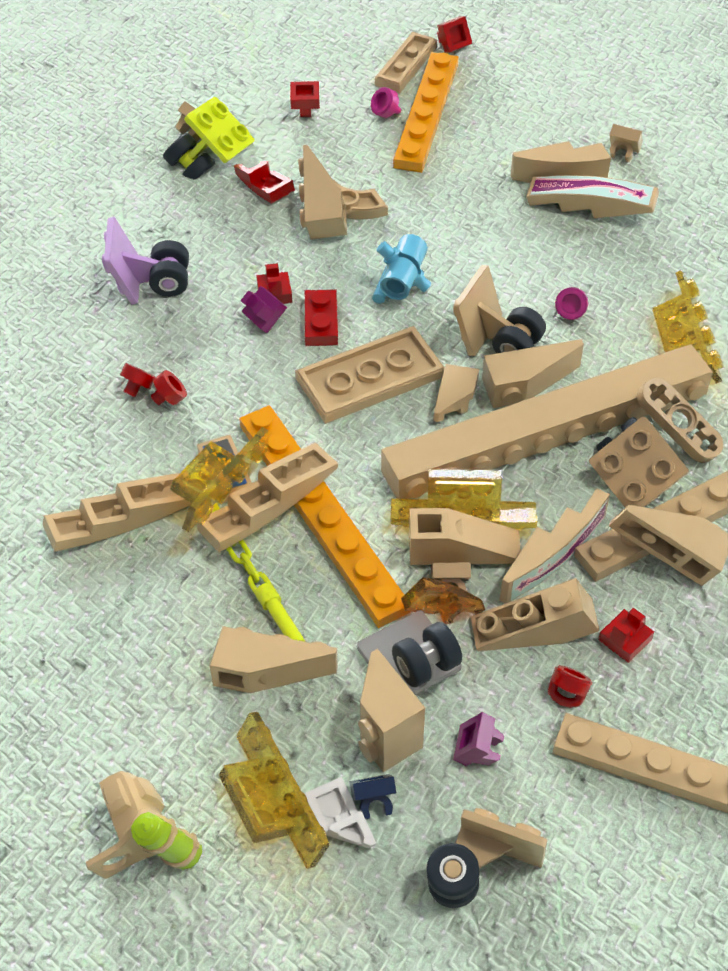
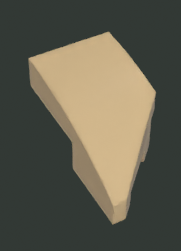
M446 364L438 392L433 421H443L444 414L453 411L460 414L468 412L469 400L473 399L476 390L479 369Z

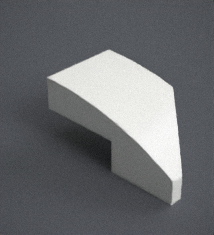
M342 777L304 793L305 803L321 834L366 848L376 845L361 810H357Z

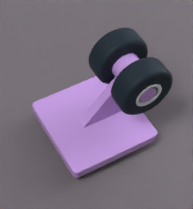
M108 218L107 231L104 232L105 254L102 255V263L106 272L111 273L116 280L119 292L122 295L125 294L131 305L138 303L139 284L149 281V285L155 293L166 297L180 295L186 290L188 286V272L186 269L189 265V252L183 244L173 240H164L153 246L150 258L140 256L116 218Z

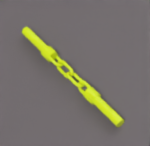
M198 474L191 475L188 480L207 515L219 510L220 507ZM239 541V544L245 551V553L242 552L240 554V558L237 557L231 546L228 547L226 550L233 561L243 564L249 574L248 585L263 609L269 611L283 635L293 640L306 642L281 604V597L267 575L263 572H258L250 561L252 553L245 541ZM260 578H262L264 584L257 588L254 583H258Z

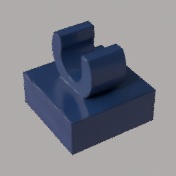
M386 774L349 781L351 796L355 801L361 800L359 809L362 811L365 819H370L369 805L375 800L383 803V810L386 816L392 814L393 805L386 795L397 793L394 776Z

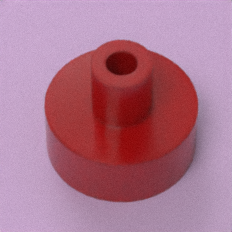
M126 362L120 373V376L128 379L123 392L133 397H136L141 386L151 389L153 380L156 378V376Z
M164 370L154 378L153 383L156 391L151 394V398L157 405H161L164 401L177 405L187 396L184 385L172 372Z

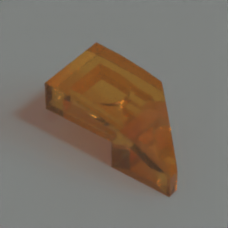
M422 577L401 598L405 611L417 612L421 610L428 614L440 613L442 621L446 625L453 623V620L461 612H471L476 615L486 610L483 601L468 591L443 581Z

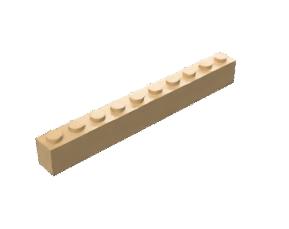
M690 344L381 449V472L398 502L409 498H417L426 492L443 486H451L457 481L475 475H483L489 470L506 464L517 463L523 458L538 453H546L552 448L569 442H577L583 437L600 431L606 432L615 426L625 423L631 417H635L638 420L648 415L639 405L637 393L640 387L651 378L657 377L666 380L686 401L697 400L707 394L713 371L693 345ZM655 390L649 397L655 401L658 399L660 392ZM669 402L662 411L668 410L673 404Z

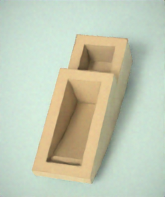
M567 141L513 152L510 176L512 180L531 183L533 177L554 175L608 178L611 157L602 143L573 148L571 143Z

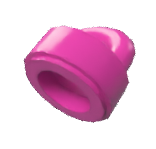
M381 87L373 94L370 106L374 114L383 118H389L394 113H401V108L398 106L399 97L396 91L387 87Z
M576 287L562 290L557 295L555 301L558 314L568 320H575L583 316L589 305L586 293Z

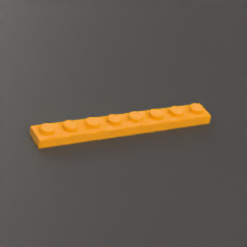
M270 405L239 418L241 429L267 466L301 450ZM324 481L294 504L378 628L411 613V603Z

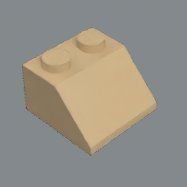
M377 648L370 654L360 700V721H358L361 740L358 744L364 757L370 763L375 761L380 769L385 772L423 748L425 707Z

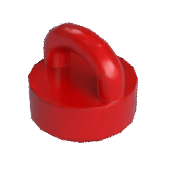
M559 665L555 667L551 676L548 694L553 701L561 706L568 708L578 707L584 702L592 681L588 676L577 670ZM558 687L576 694L575 697L568 698L561 695L557 690Z

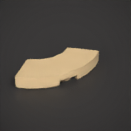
M333 180L341 190L348 219H374L388 215V206L375 189L353 190L345 188Z

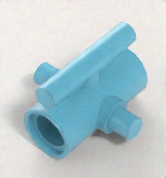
M406 234L399 239L397 246L394 248L385 241L378 246L376 251L384 257L383 261L387 265L372 296L374 302L381 304L386 296L394 300L405 299L413 286H416L422 292H425L430 287L431 282L424 276V271L420 269L428 249L426 242L421 237L414 234Z

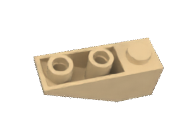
M303 145V158L298 159L300 176L304 177V183L299 184L301 202H304V209H300L302 228L307 227L310 239L347 235V213L341 190L309 146Z
M410 508V565L457 562L513 564L521 552L519 530L449 508Z
M576 578L471 616L475 645L478 651L564 644L600 631L593 599Z
M225 626L222 627L210 663L213 686L246 693H254L336 674L338 669L337 648L330 647L325 643L317 641L309 643L293 640L281 634L272 636L253 632L245 627L230 628Z

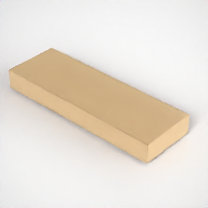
M412 32L375 76V86L387 87L400 94L430 57L431 52L435 51L437 39Z

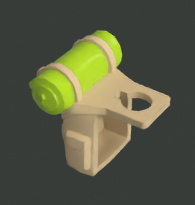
M119 771L99 782L119 841L114 846L86 861L88 870L107 879L129 866L154 855L159 856L166 865L182 870L192 868L199 862L202 854V845L198 842L196 834H190L187 830L177 828L175 820L172 818L168 819L162 815L161 812L165 807L163 800L149 780L128 772ZM124 856L114 864L103 865L112 858Z

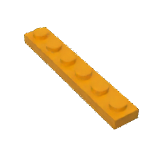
M431 52L393 159V168L423 172L458 67L459 56Z

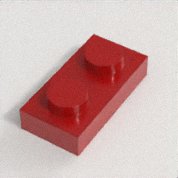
M337 289L304 290L305 346L338 345Z

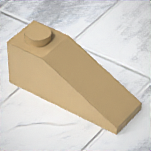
M582 339L485 355L482 380L492 407L510 406L533 398L579 368L584 346Z
M628 505L609 524L610 528L701 586L722 571L728 556V533L703 517Z

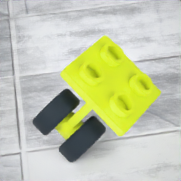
M213 97L184 118L185 122L202 140L197 144L196 140L189 133H184L167 148L163 158L171 166L180 162L186 168L182 175L196 180L215 164V161L208 153H203L198 157L207 147L223 163H227L250 146L255 139L251 136L248 129L243 124H240L229 112L228 107L219 101L217 97Z

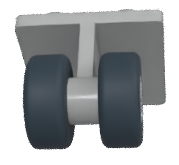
M421 610L357 642V649L367 664L369 663L371 652L378 648L415 695L461 670L462 651L455 635L443 622L432 624Z

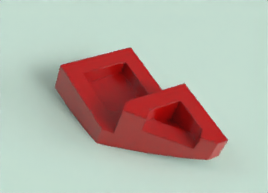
M261 161L260 164L253 168H246L243 166V163L234 165L235 174L242 182L271 204L295 191L293 180L276 171H270L268 161Z

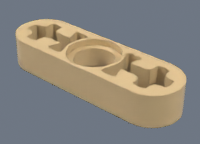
M657 377L651 378L640 387L637 393L639 405L691 458L697 462L705 463L711 461L722 452L723 439L721 435L666 380ZM658 390L660 395L658 399L653 401L649 396L653 391ZM671 402L673 406L664 413L662 409ZM673 412H681L687 417V428L681 429L674 425L672 421ZM697 428L699 431L689 438L687 434ZM707 439L710 445L707 450L703 451L700 446L702 441Z

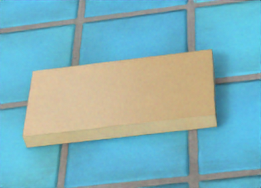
M411 326L295 370V377L326 424L441 379L445 367L417 329Z

